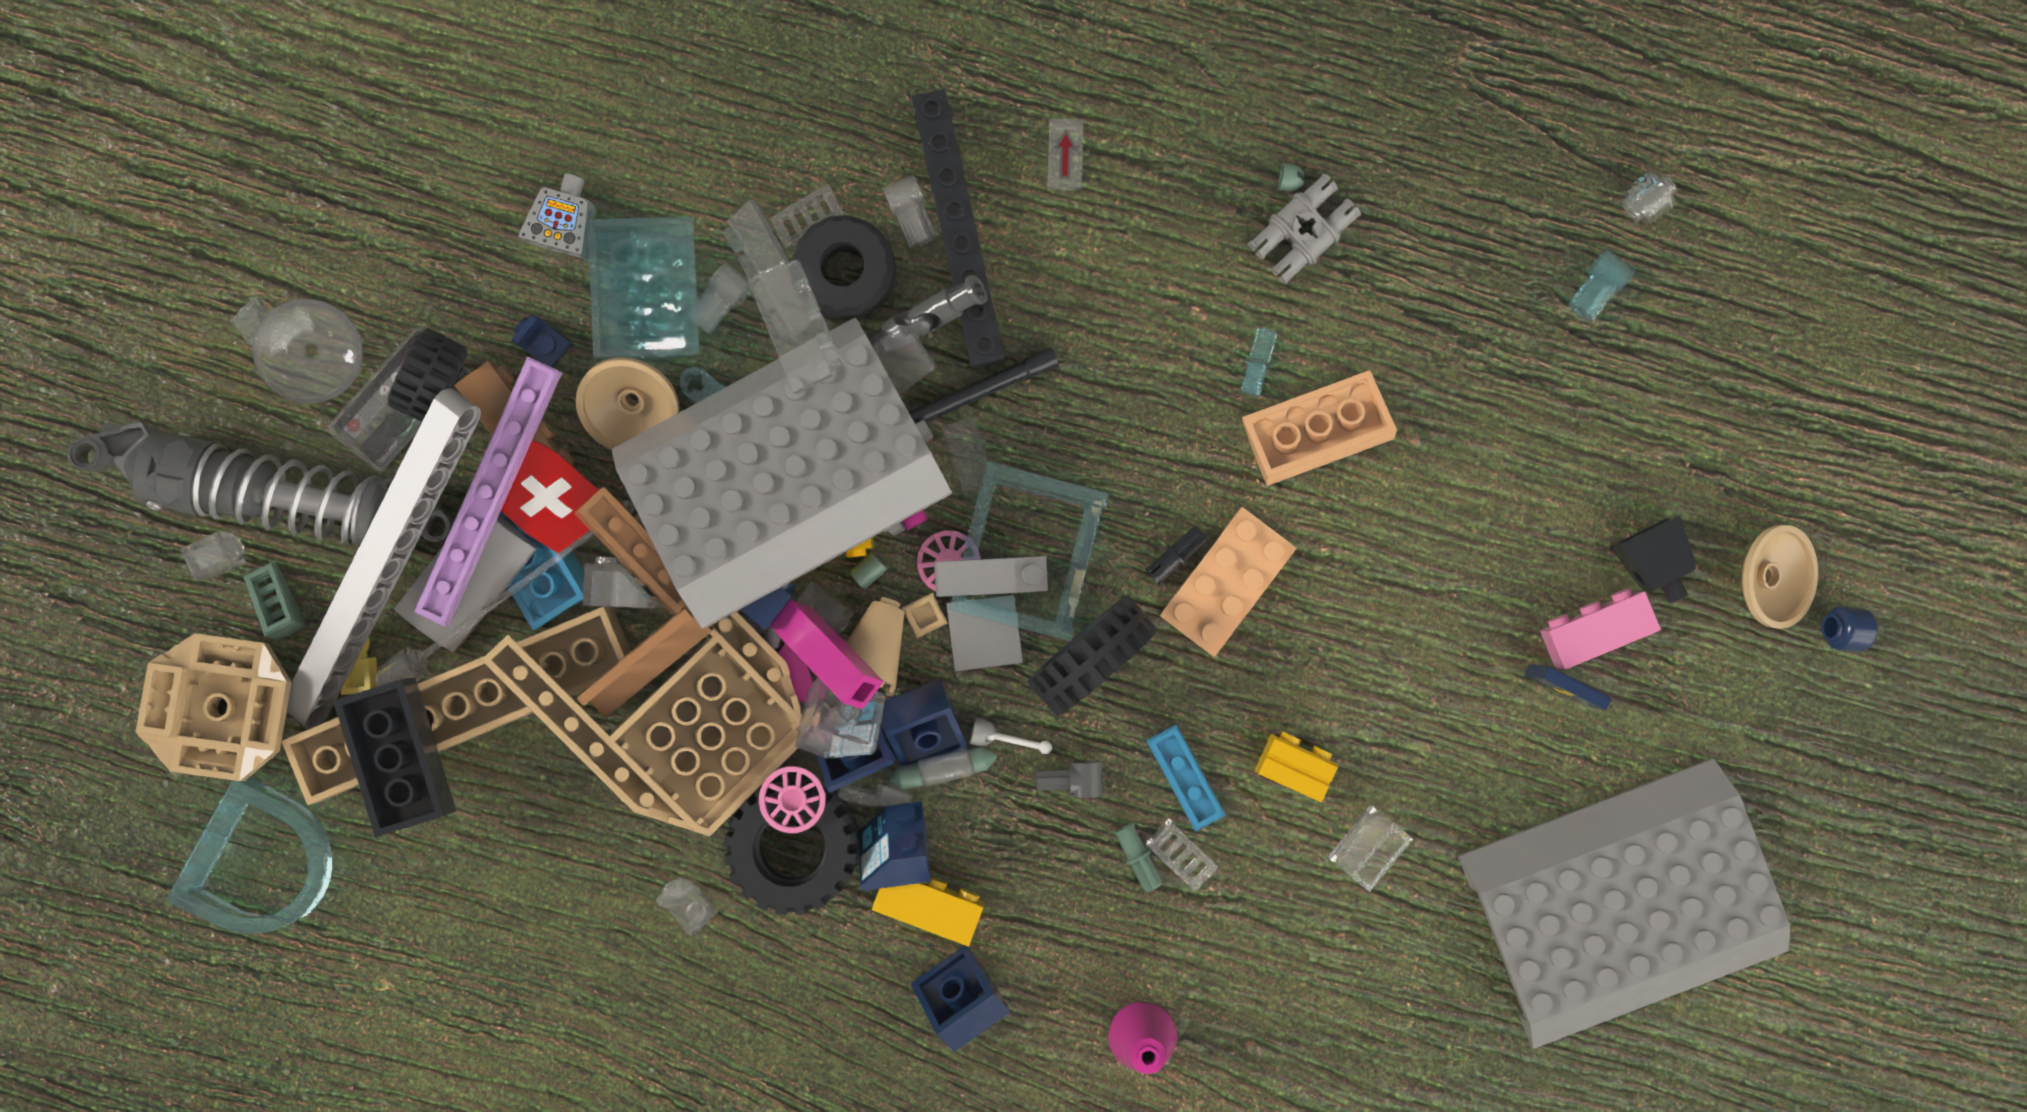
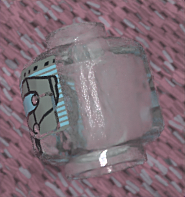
M1648 172L1625 188V199L1621 203L1633 221L1651 224L1674 208L1675 198L1673 194L1677 192V188L1667 175L1660 177L1656 173Z

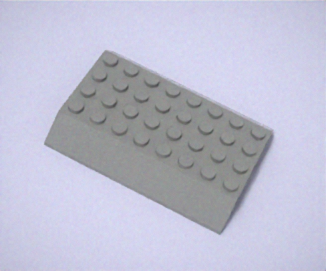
M856 317L612 449L616 471L677 592L702 629L709 627L953 494Z
M1713 758L1458 855L1469 887L1477 892L1523 1011V1014L1519 1015L1533 1049L1789 951L1790 923L1738 791Z

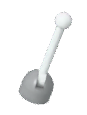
M977 717L974 719L969 744L987 746L996 739L1039 749L1042 754H1049L1052 750V744L1049 741L1039 743L997 733L990 721Z

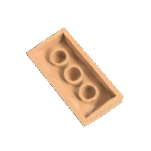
M1370 370L1242 417L1250 445L1267 486L1395 439L1397 431Z

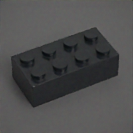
M415 677L400 679L333 700L375 838L443 817L456 811Z

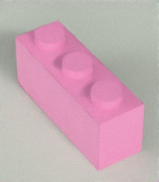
M1627 588L1612 594V601L1601 605L1599 601L1580 607L1581 614L1571 618L1568 617V614H1564L1549 620V627L1540 630V633L1555 668L1566 670L1660 631L1661 628L1646 593L1632 592L1631 588Z

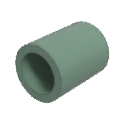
M870 552L849 574L866 590L887 570V567L873 552Z

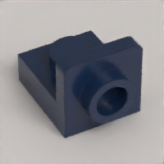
M534 314L530 318L525 317L518 323L514 330L516 335L512 339V342L522 347L539 362L552 368L556 366L573 345L544 320Z

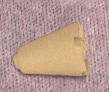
M881 597L880 601H872L846 643L884 681L879 688L886 689L884 696L890 697L894 695L896 690L905 612L899 609V602Z

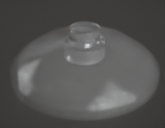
M298 299L275 307L262 319L253 339V359L263 381L277 394L296 402L318 403L335 398L351 386L362 364V341L353 322L338 308L318 300ZM308 345H315L318 349V354L314 358L306 354V347Z

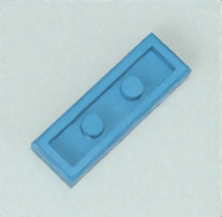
M1176 724L1146 740L1195 831L1226 815Z

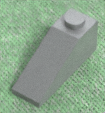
M1046 556L934 562L936 597L1048 591Z

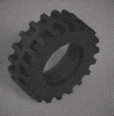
M1129 595L1124 596L1057 651L1054 656L1047 660L1028 679L1027 683L1058 717L1069 708L1074 707L1080 700L1087 697L1114 672H1117L1123 664L1148 643V640L1156 634L1158 629Z

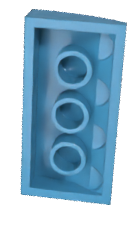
M502 511L500 512L501 516L538 548L507 587L533 631L550 623L597 594L596 589L570 546L558 554L526 534Z

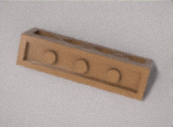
M603 486L574 514L671 614L679 613L686 604L677 592L648 532Z
M685 606L679 613L674 615L585 688L576 699L582 706L590 701L604 718L608 717L712 632L714 628L710 625L702 629L689 608Z

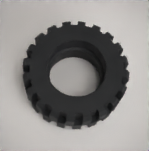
M796 778L788 779L789 785H796ZM777 780L772 782L783 787V781ZM802 781L801 786L803 787L813 781ZM816 786L805 791L808 798L819 795ZM768 787L765 796L778 798L780 792ZM761 788L758 789L733 814L728 824L730 825L729 831L725 834L724 845L727 846V853L724 855L725 866L730 865L732 873L729 877L733 884L738 883L743 890L740 894L746 900L751 897L758 902L756 907L764 911L767 908L775 909V914L786 916L788 912L802 915L807 914L810 909L815 908L818 910L824 907L832 898L835 899L846 883H848L859 858L860 837L857 834L858 824L856 818H852L849 812L850 807L845 800L841 801L835 795L837 792L832 791L829 793L824 788L826 793L825 808L821 817L815 823L824 837V857L820 865L810 874L799 878H792L781 875L773 870L762 854L761 838L769 823L765 820L760 810L759 793ZM820 800L807 803L815 813H817ZM765 801L769 815H771L778 804ZM805 809L799 812L800 815L810 820L812 819ZM780 810L773 819L787 813Z

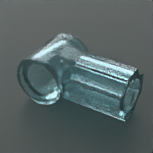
M1606 249L1593 263L1588 271L1589 277L1579 288L1568 306L1580 318L1590 322L1594 321L1612 296L1617 294L1628 283L1636 269L1609 249Z

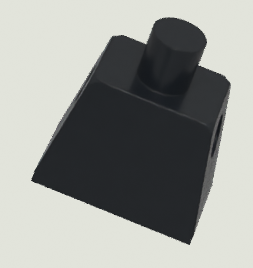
M1680 516L1667 517L1610 546L1643 591H1653L1661 587L1669 603L1678 601L1688 595L1680 577L1694 571L1696 564Z

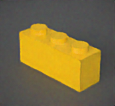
M930 876L931 882L879 889L871 910L969 947L984 907V901L978 900L979 894L964 888H960L959 892L946 888L947 882Z

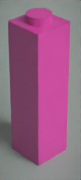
M790 599L770 626L844 704L864 709L884 682L810 606Z

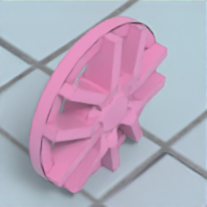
M788 766L776 770L764 781L759 793V806L765 820L775 829L786 833H798L809 829L819 820L825 808L826 793L821 780L811 771L800 766ZM788 772H797L796 785H789ZM781 774L783 777V787L772 783ZM802 774L809 777L813 782L802 787ZM816 786L819 795L808 798L805 791ZM768 787L780 792L778 798L765 796ZM820 800L817 813H815L807 803ZM765 801L778 804L771 815H769ZM802 809H805L812 817L808 823H805L799 814ZM780 810L787 813L782 824L773 819ZM792 814L800 826H786Z

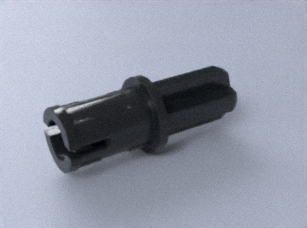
M1193 527L1174 545L1170 546L1168 544L1166 546L1168 550L1149 567H1146L1145 570L1160 586L1181 565L1185 567L1187 565L1185 561L1207 542L1206 535L1198 527Z

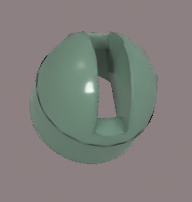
M1283 163L1279 175L1278 190L1292 192L1300 189L1304 184L1302 180L1304 178L1303 170L1297 165Z

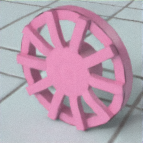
M951 530L940 531L931 535L920 547L917 556V569L925 585L936 592L935 585L931 583L935 580V572L927 578L923 568L934 567V562L922 563L924 552L936 558L935 562L981 559L975 543L965 534ZM951 536L949 549H945L940 537ZM956 537L966 542L958 551L954 550ZM934 540H936L940 549L939 553L927 548ZM970 546L974 556L962 558L961 554Z

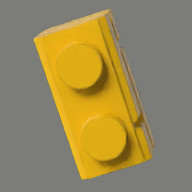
M1283 731L1280 737L1271 734L1256 765L1255 772L1322 802L1338 768V764L1330 761L1333 754L1316 746H1313L1311 752L1299 747L1301 740Z

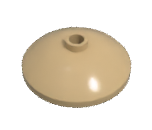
M617 357L596 364L585 374L576 393L577 414L583 427L595 441L610 450L680 412L679 400L670 381L652 365L633 358ZM629 394H635L639 400L631 399Z
M1775 525L1763 531L1749 548L1742 569V591L1750 612L1762 625L1778 629L1795 625L1807 613L1815 597L1818 584V562L1814 547L1803 531L1790 525Z

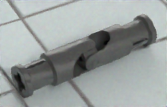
M969 275L965 278V282L953 289L948 287L915 305L910 310L904 311L882 323L881 328L875 332L865 334L880 360L881 355L889 350H898L917 340L918 337L928 334L962 316L965 309L975 304L982 305L986 303L988 299L987 292L983 283L976 275Z

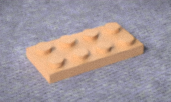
M1241 507L1159 616L1211 656L1215 657L1297 548L1245 508Z

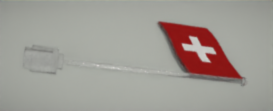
M531 442L501 511L526 534L557 552V554L423 652L418 649L412 650L409 647H405L378 667V672L374 674L377 686L412 677L419 681L428 673L426 666L428 665L427 657L594 536L574 513L596 494L600 488L593 485L562 455L540 442ZM617 500L630 513L633 511L634 505L631 501L625 500L621 502Z

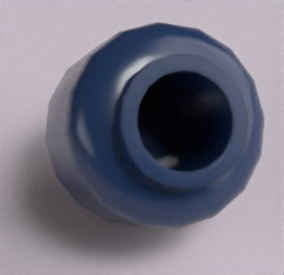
M1840 606L1833 608L1824 617L1821 632L1831 648L1839 651L1861 652L1866 651L1873 645L1878 635V626L1874 615L1869 610Z

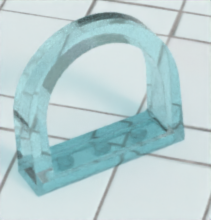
M251 776L245 781L232 780L166 900L219 927L234 932L256 934L289 926L310 913L319 903L328 887L332 872V851L327 834L318 819L298 802ZM249 804L288 824L300 837L307 854L308 872L301 892L289 906L275 914L257 915L245 912L203 888Z

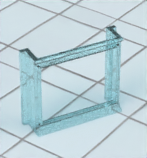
M988 461L962 560H974L977 558L996 484L1084 507L1055 622L968 600L966 599L967 595L952 596L949 610L1071 641L1074 632L1072 625L1102 509L1106 507L1109 493Z

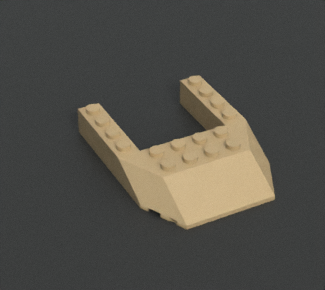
M637 514L634 519L646 530L639 514ZM737 611L712 624L711 626L714 629L706 636L708 639L609 735L509 635L481 659L634 813L707 836H711L810 737L800 710L798 697L795 694L790 679V672L786 661Z

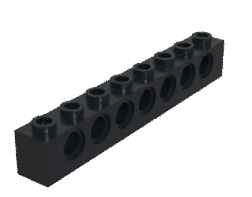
M942 89L911 96L953 287L955 288L964 283L965 278L969 275H976L983 283L987 292L988 299L986 303L982 305L975 304L965 309L963 315L960 316L971 369L973 371L1004 364V352L946 91Z

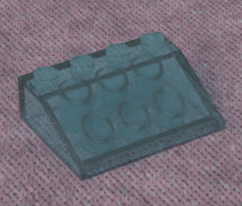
M693 217L587 219L593 358L597 363L617 357L648 361L700 355Z

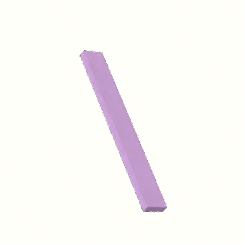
M527 357L415 608V613L444 627L450 626L562 375L561 371Z

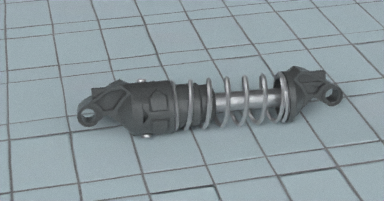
M104 422L102 432L76 439L68 448L69 461L80 469L92 472H105L117 465L128 480L136 501L146 505L151 510L159 511L160 509L198 517H205L211 514L215 520L228 515L236 517L240 525L246 524L252 517L257 518L261 516L262 524L268 531L277 525L284 509L289 510L288 529L293 536L302 532L309 515L316 516L314 530L319 541L328 537L335 520L342 521L341 540L343 544L347 547L353 543L358 549L395 476L389 478L369 476L360 483L358 477L351 470L342 471L334 478L331 470L325 465H317L308 472L305 464L298 459L290 460L283 466L273 454H265L256 460L253 453L247 449H237L232 453L221 443L194 438L182 432L174 434L160 431L157 427L142 422L130 423L125 426ZM94 448L96 451L95 457L89 463L88 453ZM272 461L276 465L278 471L275 473V471L269 464L263 462ZM297 466L302 470L304 477L299 484L286 482L285 471L289 467ZM316 472L327 474L330 483L325 490L312 487L311 477ZM343 477H350L353 480L356 490L352 495L337 492V483ZM439 498L421 535L431 542L444 544L455 518L439 505ZM271 507L277 508L276 512L274 514L272 521L269 524V509ZM296 512L302 513V516L295 529ZM322 518H328L323 533H321ZM443 519L446 529L443 534L436 537L433 533V525L437 520ZM349 523H351V534L348 538Z

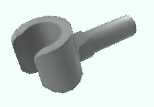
M746 614L742 615L754 630L764 634L763 639L773 649L781 648L783 640L772 628L764 629Z

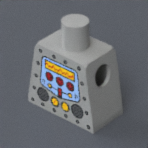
M565 173L560 191L542 187L518 237L528 244L589 261L595 206L589 200L580 198L585 180Z

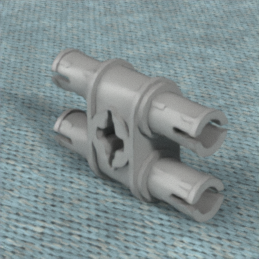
M1322 174L1304 193L1294 194L1292 196L1293 199L1276 215L1272 214L1270 216L1269 225L1252 241L1248 242V246L1252 251L1261 243H1265L1255 254L1260 259H1264L1283 239L1292 245V250L1271 268L1275 276L1284 268H1288L1278 279L1283 284H1287L1306 264L1308 266L1314 265L1317 262L1316 259L1333 243L1337 244L1339 242L1340 233L1356 218L1361 216L1357 206L1348 215L1344 214L1354 205L1349 199H1345L1326 219L1320 216L1317 208L1338 190L1334 181L1324 190L1321 189L1331 179L1327 174ZM1308 223L1311 228L1308 233L1301 235L1298 230L1301 225Z

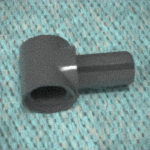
M1073 761L1069 764V769L1039 770L1036 773L1037 790H1070V795L1074 798L1102 797V761Z

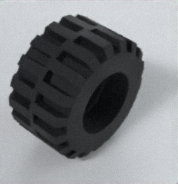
M429 328L424 329L413 343L388 394V406L423 422L435 397L442 390L452 388L467 357V347Z

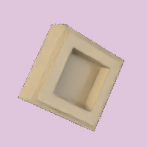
M934 593L902 607L917 638L948 623Z

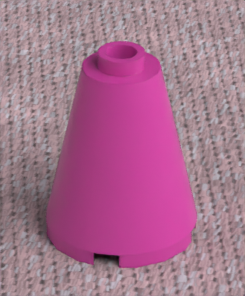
M1134 1002L1123 1007L1113 1017L1109 1029V1045L1114 1057L1123 1066L1144 1074H1152L1159 1071L1172 1056L1177 1043L1176 1027L1171 1016L1163 1008L1155 1004Z

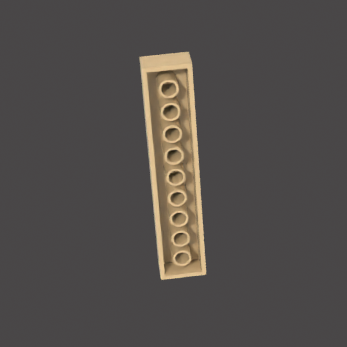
M603 606L517 642L570 697L580 694L631 651L613 606ZM483 657L418 684L438 752L533 713L481 661ZM338 717L281 741L307 806L359 786Z

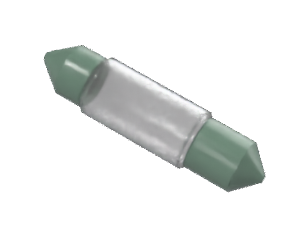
M983 747L942 754L919 760L917 763L897 767L889 781L902 791L920 786H932L986 771L996 760L997 755Z

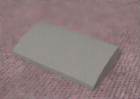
M499 514L450 626L444 627L414 612L442 548L394 610L433 641L453 653L457 652L538 548Z

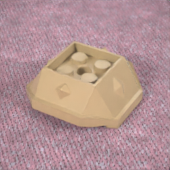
M194 633L165 654H161L148 662L136 733L146 744L148 743L170 772L245 781L280 752L292 682L269 643ZM222 699H225L227 711L222 716L219 713L218 705Z

